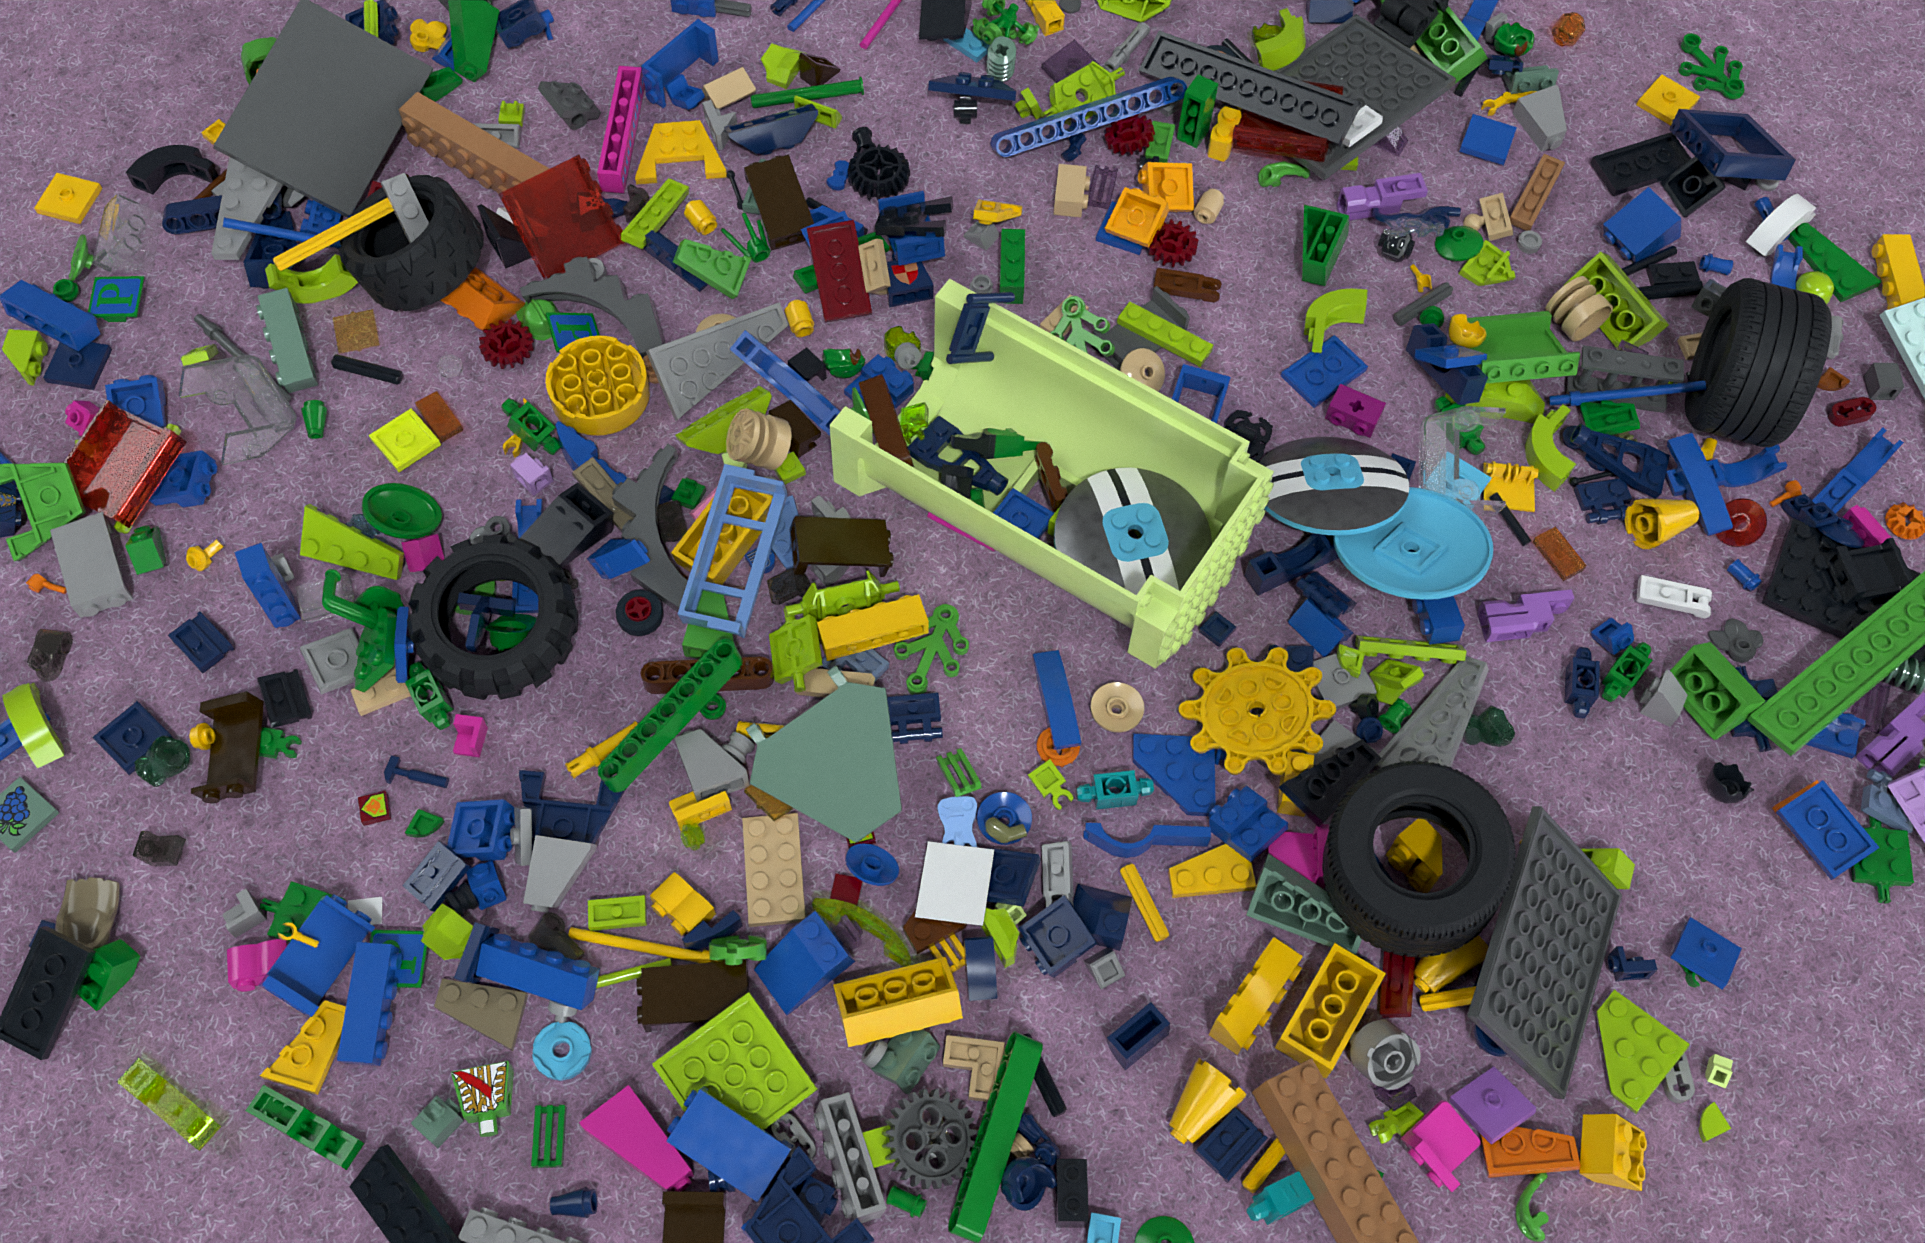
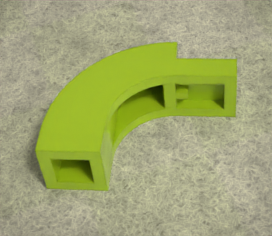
M1288 8L1279 10L1282 32L1273 38L1255 43L1258 63L1261 67L1273 71L1278 70L1296 60L1305 49L1306 37L1302 16L1297 18L1295 15L1291 16Z
M336 254L321 268L308 272H297L290 269L279 271L275 264L272 263L265 268L269 288L274 290L288 288L295 302L302 304H311L339 297L358 283L345 268L340 256Z
M1351 288L1331 291L1320 296L1310 305L1306 314L1304 335H1309L1308 342H1313L1312 352L1322 353L1324 332L1330 326L1344 322L1364 324L1367 289Z
M1564 404L1557 411L1551 410L1546 417L1542 414L1538 416L1525 444L1528 465H1533L1534 468L1538 469L1537 478L1554 492L1570 476L1576 463L1560 453L1553 442V434L1563 425L1571 411Z
M22 684L2 695L9 719L35 766L40 768L63 757V744L44 713L40 701V691L36 684Z

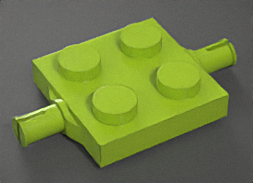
M784 608L785 623L778 630L769 634L775 682L780 684L793 679L794 691L803 692L806 690L804 675L823 665L816 617L809 614L800 619H796L795 615L787 617Z

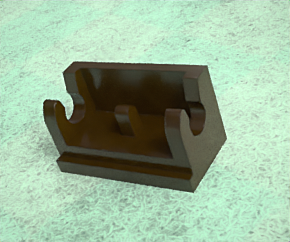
M792 400L769 410L768 415L785 419L791 427L790 453L794 452L797 458H800L817 446L812 441L821 437V431Z

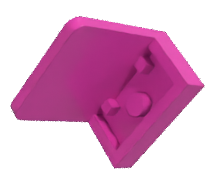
M1322 824L1319 827L1316 825L1313 833L1284 832L1268 847V854L1319 887L1324 888L1322 864L1329 824Z
M1445 1100L1438 1102L1401 1138L1410 1149L1407 1154L1419 1166L1423 1164L1428 1170L1426 1173L1428 1179L1437 1188L1444 1186L1451 1192L1460 1185L1451 1172L1480 1145V1139Z

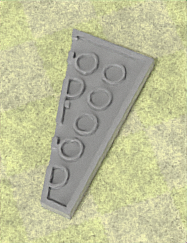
M229 157L211 253L214 260H239L252 238V232L223 227L224 217L260 224L263 220L262 214L267 207L270 208L283 184Z
M780 302L646 351L675 421L745 363L730 350L731 346L745 330L766 345L789 325Z
M1466 656L1465 661H1459L1378 754L1382 759L1375 765L1373 770L1382 769V767L1390 764L1393 765L1394 763H1406V761H1428V763H1440L1442 766L1447 765V767H1451L1489 671L1487 663Z

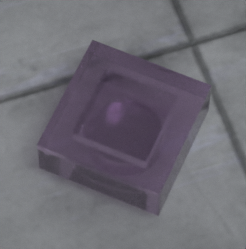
M1409 1083L1394 1090H1388L1380 1086L1373 1088L1375 1097L1392 1111L1399 1109L1417 1097L1415 1087Z

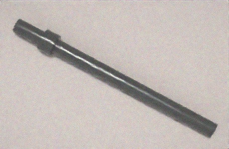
M197 314L194 317V321L203 328L206 336L211 340H216L283 403H288L291 400V396L222 333V329L214 322H209L202 314Z

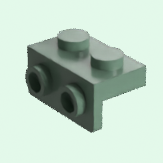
M1547 65L1523 68L1522 72H1518L1517 69L1506 71L1502 78L1511 94L1540 91L1554 86L1559 71L1557 68L1549 69Z
M923 1029L896 1035L889 1041L887 1050L881 1060L871 1070L876 1075L896 1084L902 1092L910 1094L931 1061L936 1057L940 1045L929 1032Z

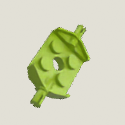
M1092 61L1065 79L1054 83L1050 87L1049 94L1052 106L1041 113L1042 118L1046 115L1051 116L1115 95V80L1125 76L1124 71L1119 73L1123 68L1119 67L1110 73ZM1076 91L1084 94V102L1076 98ZM1092 111L1087 112L1085 120L1093 116ZM1071 118L1066 119L1064 123L1071 126Z
M869 570L866 571L867 579L827 587L821 590H817L815 583H812L803 596L802 601L798 604L785 606V612L787 617L803 614V617L808 614L816 617L817 623L828 616L837 617L847 614L854 609L863 610L873 607L875 604L882 602V599H885V594L900 592L898 581L886 584L879 583Z

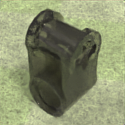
M38 630L27 663L32 670L36 671L37 677L41 681H53L61 674L67 654L72 647V634L69 631Z

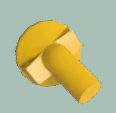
M216 539L204 550L199 546L189 547L186 561L191 568L203 571L211 565L212 561L210 558L224 546Z

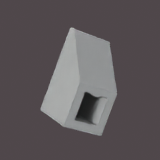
M1666 670L1660 678L1655 677L1649 689H1645L1639 701L1643 704L1640 711L1641 714L1669 727L1679 717L1688 696L1672 672Z

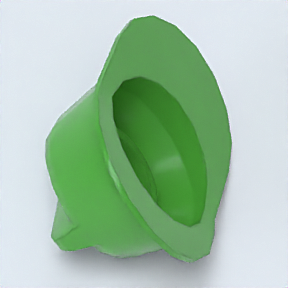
M531 299L529 304L525 302V305L516 312L518 320L521 321L522 326L529 328L533 339L545 341L552 337L546 312L559 313L552 301Z

